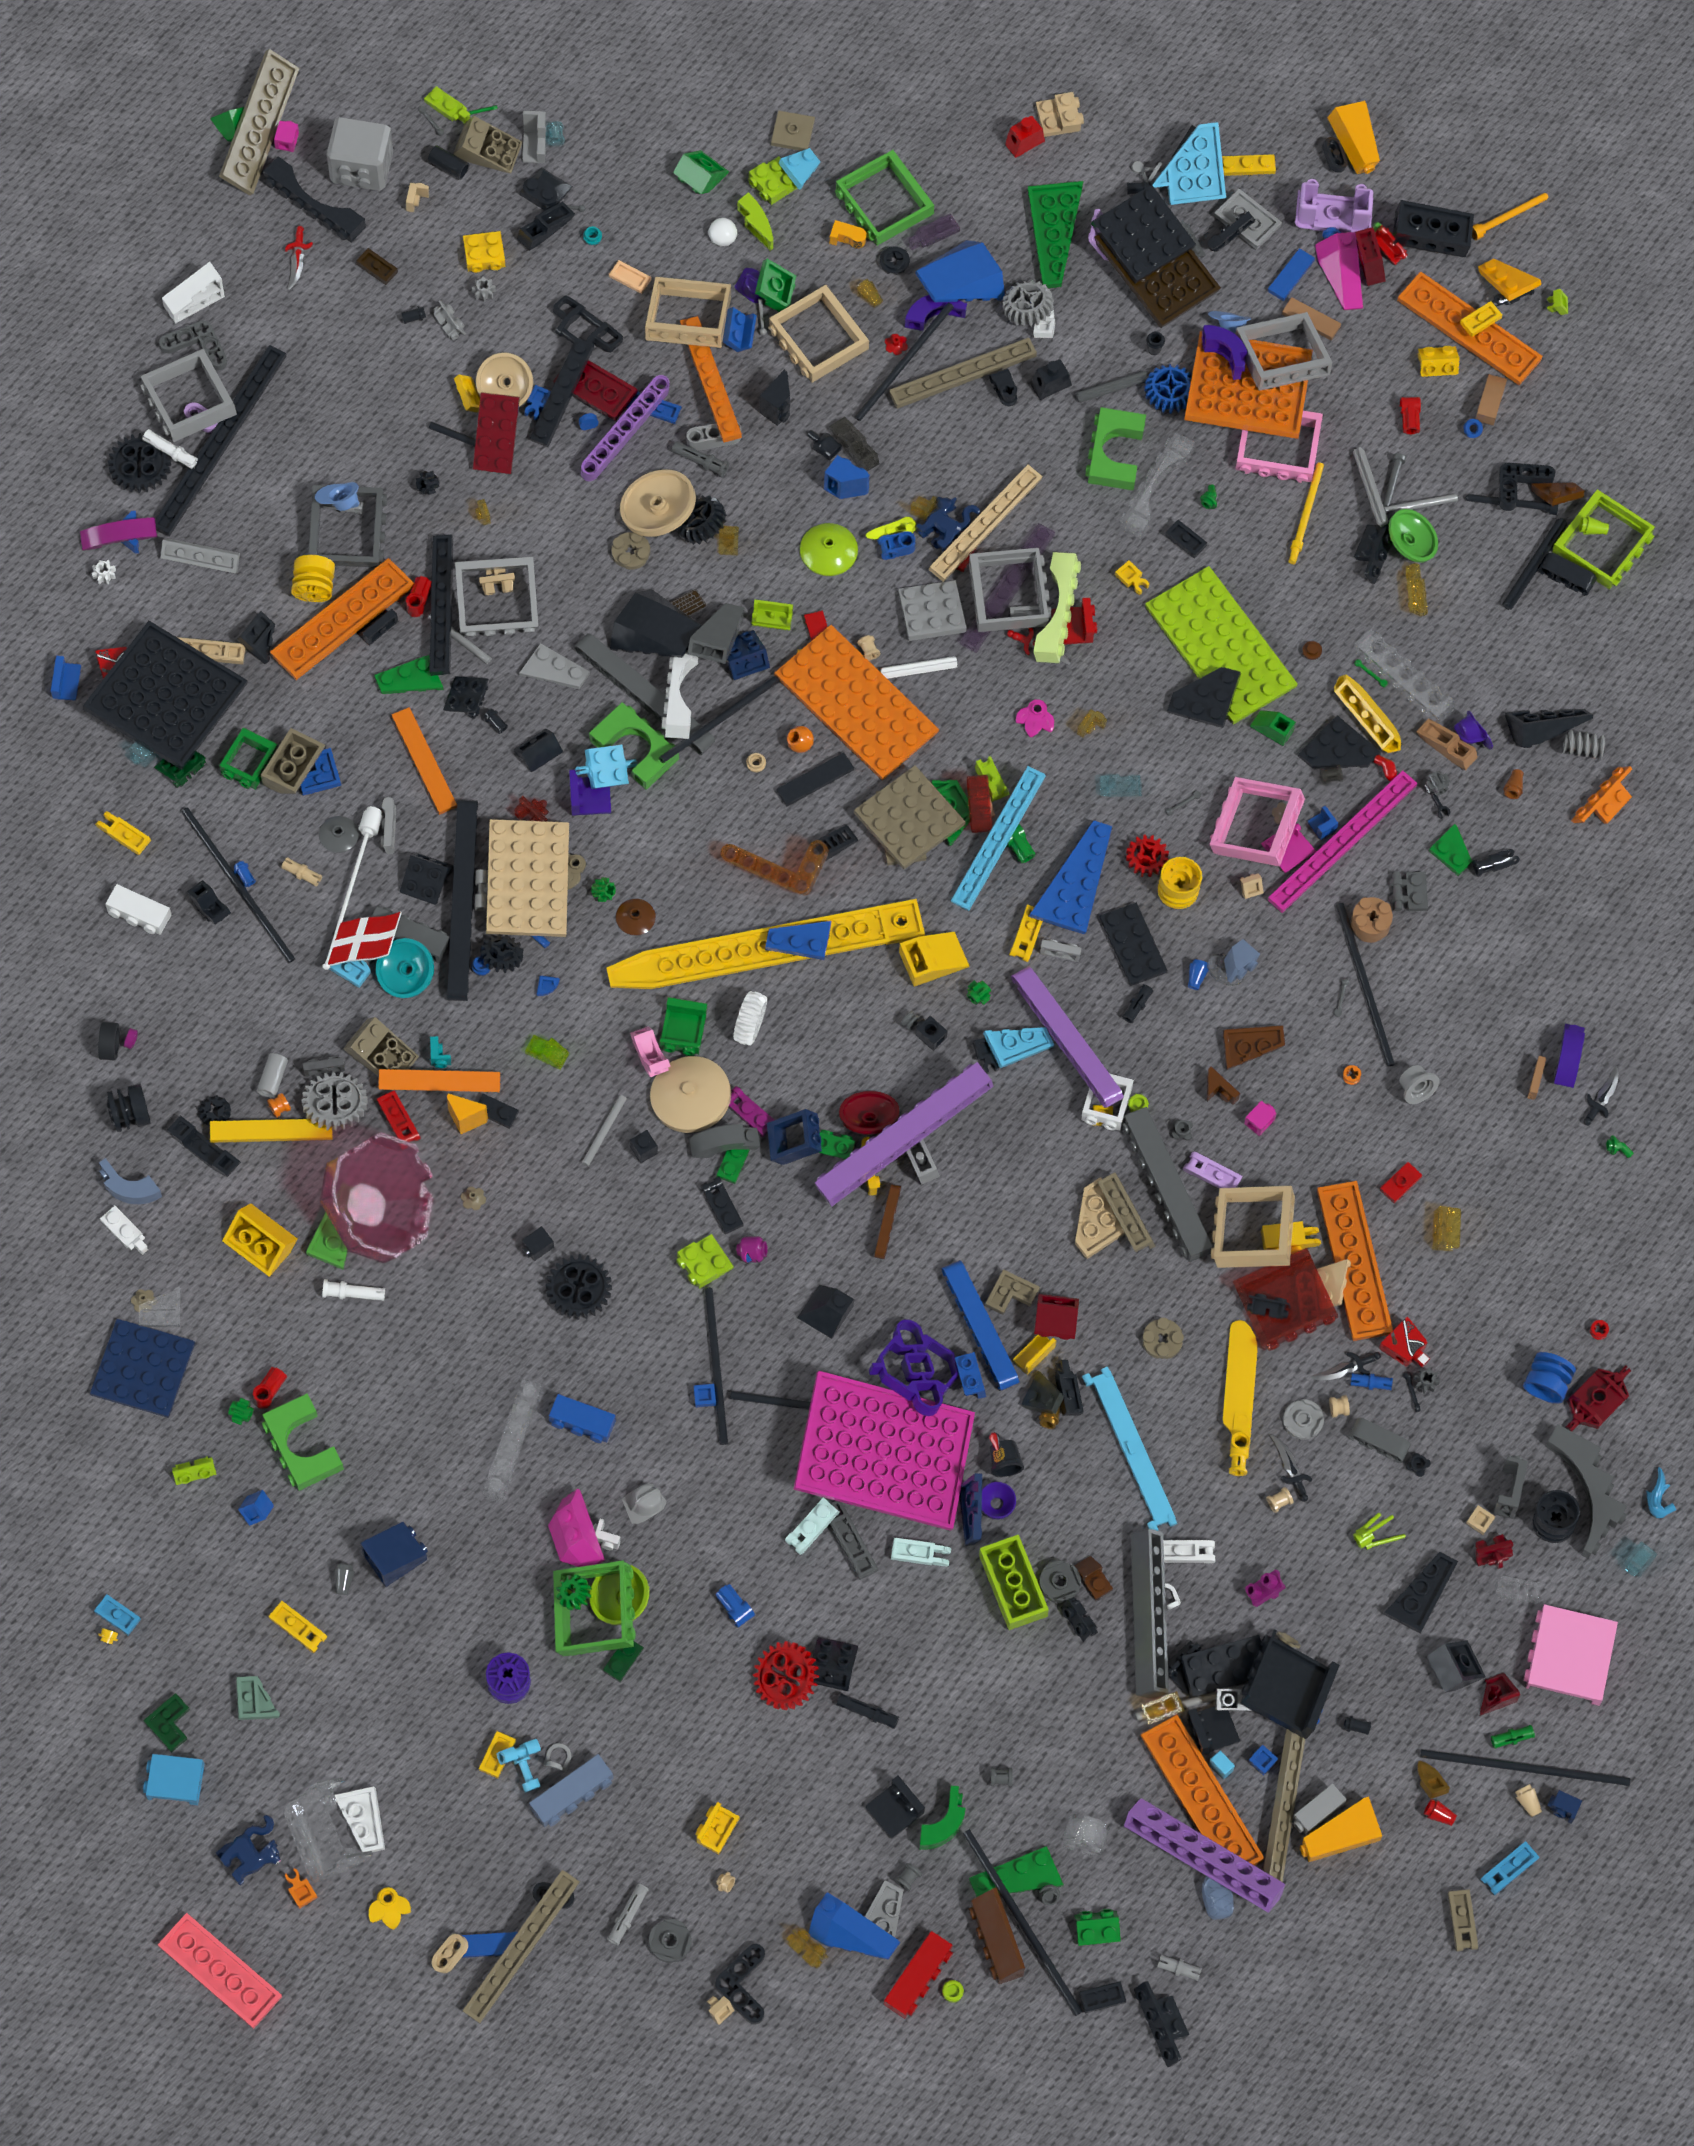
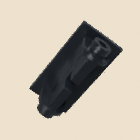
M1257 1293L1255 1296L1249 1295L1252 1304L1248 1303L1247 1311H1250L1251 1314L1265 1316L1266 1309H1269V1317L1281 1320L1288 1318L1289 1311L1286 1308L1291 1309V1306L1287 1303L1286 1299L1275 1297L1274 1300L1267 1299L1266 1295Z
M1069 1598L1062 1605L1061 1610L1064 1617L1069 1620L1075 1634L1083 1642L1089 1636L1092 1637L1098 1633V1627L1091 1617H1082L1087 1611L1080 1600Z

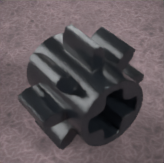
M434 471L420 472L421 477L416 478L417 489L422 492V495L427 493L429 495L435 494V489L440 487L439 477L434 474Z

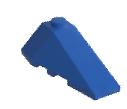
M828 1892L815 1908L808 1932L810 1937L827 1947H838L846 1951L861 1952L865 1955L887 1960L900 1944L898 1939Z

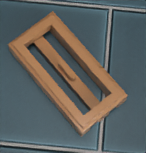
M1539 1056L1537 1059L1528 1099H1536L1546 1057Z

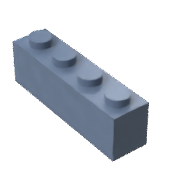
M597 1754L529 1803L530 1809L544 1828L548 1825L552 1827L560 1821V1816L565 1813L570 1814L578 1808L577 1804L581 1801L587 1802L595 1796L594 1792L598 1789L604 1790L612 1784L613 1773L599 1754Z

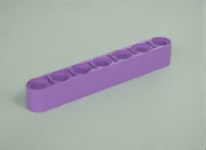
M658 375L649 383L582 462L581 476L584 480H595L649 418L657 406L660 405L662 400L666 398L669 393L670 383L666 376ZM657 385H664L665 388L659 389V388H657L656 386H657ZM650 398L653 402L647 403L644 400ZM639 412V413H641L642 415L639 416V417H636V416L633 415V413ZM627 426V427H629L630 429L627 430V431H624V430L621 429V427ZM616 440L618 443L613 445L609 441ZM604 454L606 457L602 459L598 458L597 455ZM592 468L594 471L590 473L585 471V469Z

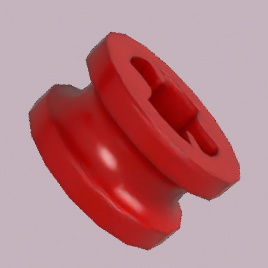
M1603 1320L1593 1322L1590 1328L1591 1336L1597 1340L1604 1339L1609 1332V1326ZM1595 1326H1598L1599 1328L1603 1327L1604 1334H1601L1600 1332L1596 1333L1595 1330L1597 1327Z

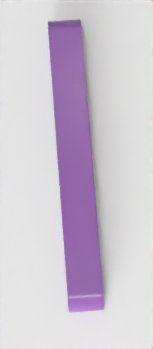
M1027 966L1011 975V979L1014 984H1017L1020 994L1103 1107L1107 1108L1123 1099V1093L1033 969Z

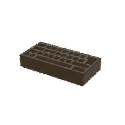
M696 589L670 602L688 616L706 607V603Z

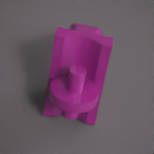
M1275 1569L1271 1573L1262 1575L1261 1579L1256 1583L1247 1585L1245 1590L1248 1597L1251 1598L1253 1606L1258 1607L1270 1598L1276 1599L1279 1596V1592L1286 1587L1280 1578V1572Z

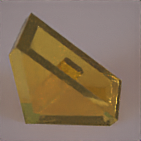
M1177 1691L1141 1705L1149 1725L1184 1711Z

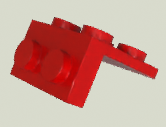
M1090 597L1082 598L1081 607H1070L1071 621L1070 623L1067 622L1068 636L1067 639H1064V645L1093 643L1094 634H1097V623L1093 622L1092 617L1095 616V605H1091ZM1057 608L1051 610V617L1054 616Z

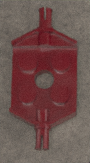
M1625 1365L1619 1372L1613 1373L1598 1368L1568 1399L1573 1419L1565 1428L1572 1432L1578 1425L1582 1424L1599 1429L1607 1418L1628 1399L1629 1393L1623 1380L1631 1372V1369ZM1596 1392L1602 1393L1605 1400L1597 1401L1594 1398V1394Z

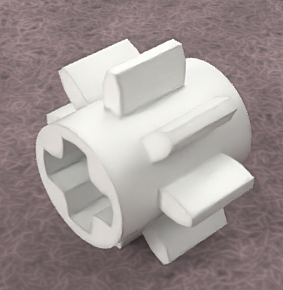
M99 560L97 565L92 566L94 571L92 576L93 579L98 578V584L102 582L109 584L111 578H116L113 573L116 571L115 566H110L109 560L106 562Z

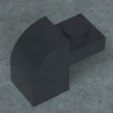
M203 880L187 891L198 911L208 922L211 921L216 925L231 914L228 907L217 898L213 889Z

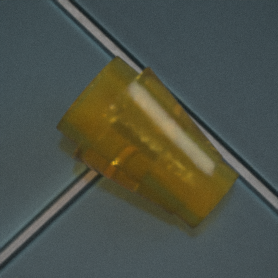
M865 279L857 286L858 294L873 305L874 308L883 302L873 281Z

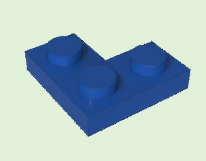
M331 748L321 752L314 763L316 770L308 773L300 787L304 796L341 786Z

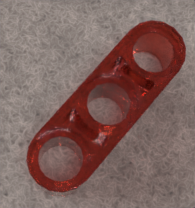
M987 774L967 776L971 832H990L992 829L988 776Z

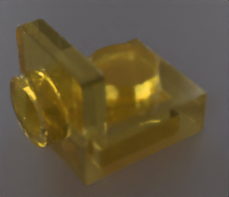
M1090 709L1078 726L1077 735L1084 738L1087 733H1092L1096 725L1104 729L1107 719L1101 712H1095Z

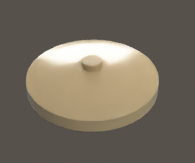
M657 470L647 473L634 481L625 491L620 503L621 517L625 525L638 535L654 537L667 534L681 526L691 515L696 502L695 490L689 479L680 472Z
M697 1056L679 1058L669 1063L668 1071L656 1075L650 1091L652 1108L657 1118L672 1130L694 1133L708 1129L724 1116L731 1100L729 1080L722 1068L709 1059Z

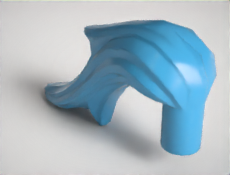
M1658 1467V1479L1652 1492L1646 1491L1649 1510L1658 1519L1664 1518L1666 1515L1676 1511L1673 1503L1665 1507L1661 1505L1662 1495L1670 1485L1665 1484V1476L1660 1467Z

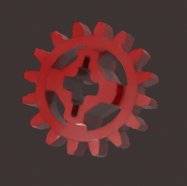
M1145 834L1142 840L1136 837L1135 842L1131 841L1130 848H1127L1126 854H1128L1126 855V861H1130L1128 867H1134L1135 874L1140 871L1141 877L1145 873H1148V876L1151 877L1153 872L1159 875V869L1162 870L1164 864L1169 860L1167 858L1169 851L1165 850L1167 845H1161L1160 838L1155 841L1154 835L1147 839ZM1138 849V852H1139V853H1138L1137 856L1135 857V856H1134V853H1135V851ZM1158 855H1160L1161 858H1160L1159 862L1157 863V859H1156V858L1158 857Z

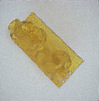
M793 1929L792 1932L795 1935L791 1933L786 1938L788 1945L798 1954L805 1949L806 1952L802 1958L811 1967L818 1969L823 1963L821 1960L829 1958L826 1954V1949L819 1943L815 1944L810 1939L811 1935L805 1929Z

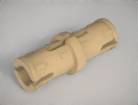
M288 857L282 864L283 870L296 875L297 879L301 880L302 878L316 887L319 884L317 882H320L322 879L321 874L308 869L307 865H301Z

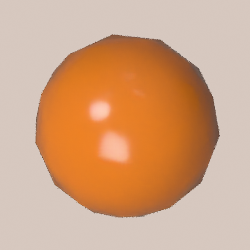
M796 726L787 735L789 748L797 753L807 752L811 749L814 742L812 731L805 726Z

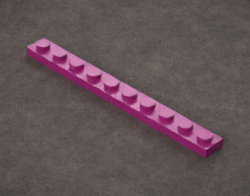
M1404 771L1398 774L1268 897V901L1283 913L1417 786V782Z

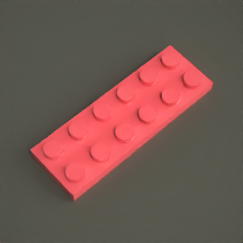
M188 1913L179 1920L158 1944L160 1949L253 2029L282 1998V1995Z

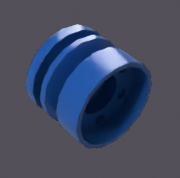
M1539 1352L1534 1358L1531 1366L1532 1371L1528 1373L1523 1387L1532 1396L1546 1402L1562 1403L1568 1390L1567 1385L1571 1383L1576 1368L1568 1360L1558 1355Z

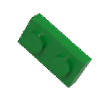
M750 1149L727 1150L717 1177L719 1176L722 1180L736 1184Z

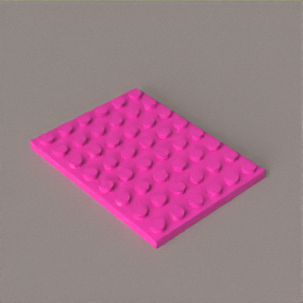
M818 1371L793 1490L951 1531L954 1527L975 1412L941 1404L935 1415L925 1416L916 1411L912 1401H908L893 1390ZM921 1398L927 1405H936L935 1401Z

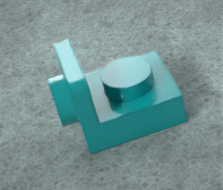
M431 1036V1066L446 1068L447 1065H451V1055H443V1043H439L438 1036Z

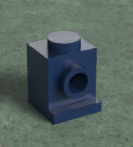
M1559 1790L1556 1796L1551 1795L1547 1806L1551 1807L1550 1810L1554 1811L1553 1814L1562 1819L1567 1817L1569 1818L1568 1823L1572 1824L1582 1800Z

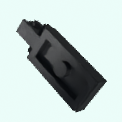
M1060 1360L1055 1364V1380L1057 1390L1064 1396L1061 1403L1062 1416H1080L1084 1410L1077 1375L1070 1371L1068 1360Z

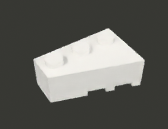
M209 262L162 297L163 306L174 323L225 297L222 278L211 262Z

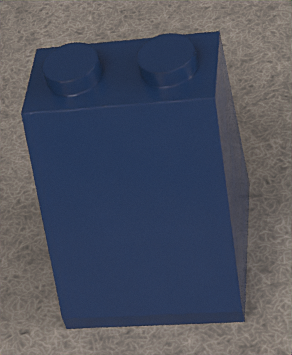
M404 1522L360 1543L363 1556L385 1587L427 1560V1548L422 1542H417L415 1531L410 1525L407 1527Z

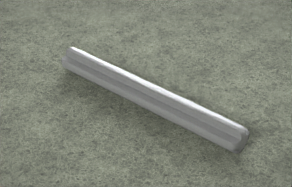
M1358 447L1353 451V455L1376 522L1380 527L1388 524V518L1365 451Z

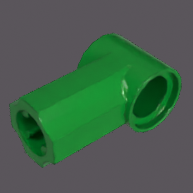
M1018 824L1006 846L1012 849L1022 864L1034 858L1036 853L1027 841L1022 826Z

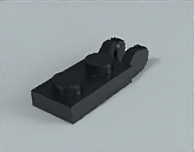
M1249 211L1240 214L1236 218V222L1222 229V233L1219 236L1213 235L1208 240V247L1214 252L1219 251V249L1229 244L1256 222L1255 218Z

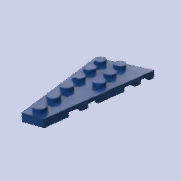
M1097 821L1091 823L1028 917L1077 933H1086L1112 826Z

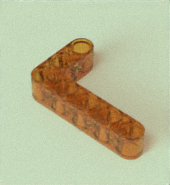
M815 840L811 842L797 873L733 844H726L721 849V857L728 863L802 896L808 895L812 891L829 853L827 845L822 841ZM817 845H822L824 849L820 855H815L814 848ZM734 849L735 856L728 859L726 857L727 851ZM747 857L753 858V864L750 867H745L744 860ZM809 863L815 864V870L812 873L806 872V866ZM765 865L771 866V872L768 875L762 874V868ZM783 873H788L789 880L786 883H781L779 879ZM801 881H806L807 883L804 891H799L797 888L798 883Z

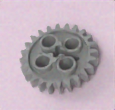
M332 1072L330 1077L327 1073H324L323 1079L317 1076V1082L311 1080L310 1086H305V1092L302 1093L303 1113H306L307 1119L311 1118L312 1124L318 1122V1128L326 1125V1130H329L333 1126L334 1130L337 1131L338 1126H341L344 1130L345 1124L352 1127L353 1121L359 1122V1116L364 1117V1111L367 1110L368 1100L366 1090H363V1084H358L357 1078L351 1081L350 1074L346 1078L343 1077V1072L339 1076ZM333 1087L336 1088L337 1115L333 1114Z

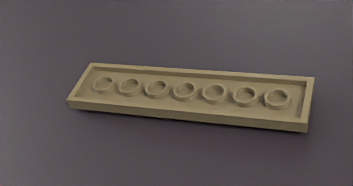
M271 49L265 51L219 177L248 195H252L255 191L279 121L299 71L297 66Z

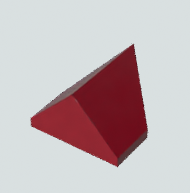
M1505 1673L1485 1679L1486 1688L1480 1716L1518 1701L1520 1691Z

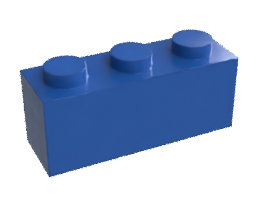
M558 1394L549 1414V1422L555 1428L563 1429L565 1427L570 1429L571 1433L577 1436L584 1434L590 1436V1439L594 1442L602 1443L603 1441L607 1443L616 1422V1415Z

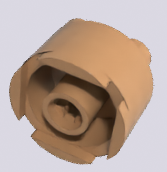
M1374 897L1362 898L1357 903L1351 918V928L1360 940L1374 943L1387 936L1393 919L1390 904Z

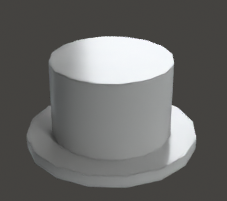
M1420 1065L1408 1068L1399 1080L1401 1086L1405 1089L1404 1099L1408 1104H1418L1428 1099L1439 1086L1438 1076L1435 1073H1427Z

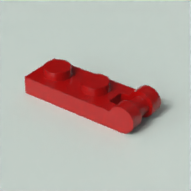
M395 1090L377 1098V1103L402 1148L408 1146V1143L413 1140L416 1142L421 1139ZM409 1129L410 1133L404 1136L402 1131Z

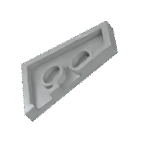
M885 1880L865 1915L867 1919L893 1937L896 1936L903 1890Z

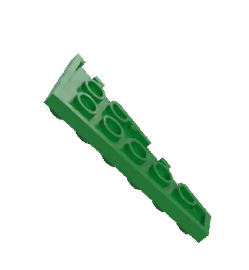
M1084 181L1028 186L1027 188L1042 285L1046 284L1047 288L1062 287Z

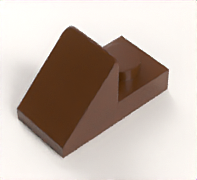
M1211 1066L1207 1073V1102L1219 1092L1220 1097L1225 1102H1230L1234 1105L1239 1100L1240 1093Z
M1089 1556L1074 1565L1080 1573L1081 1580L1095 1601L1113 1591V1587L1102 1572V1565L1093 1557Z

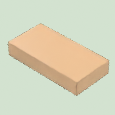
M618 260L609 273L610 278L641 294L651 281L650 276Z

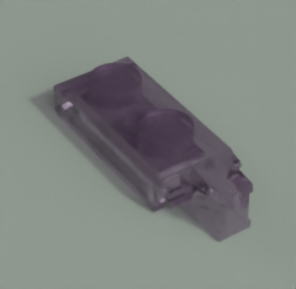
M948 214L918 228V231L914 233L915 236L909 238L908 245L911 250L920 246L923 248L928 247L960 232V227L953 216Z

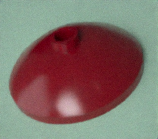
M863 1091L846 1098L839 1108V1118L842 1124L853 1132L865 1135L882 1133V1130L887 1125H893L900 1116V1109L896 1100L888 1094L878 1091Z

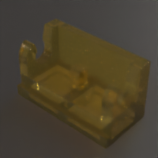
M1439 1206L1434 1211L1432 1250L1453 1251V1248L1458 1249L1460 1247L1461 1209Z

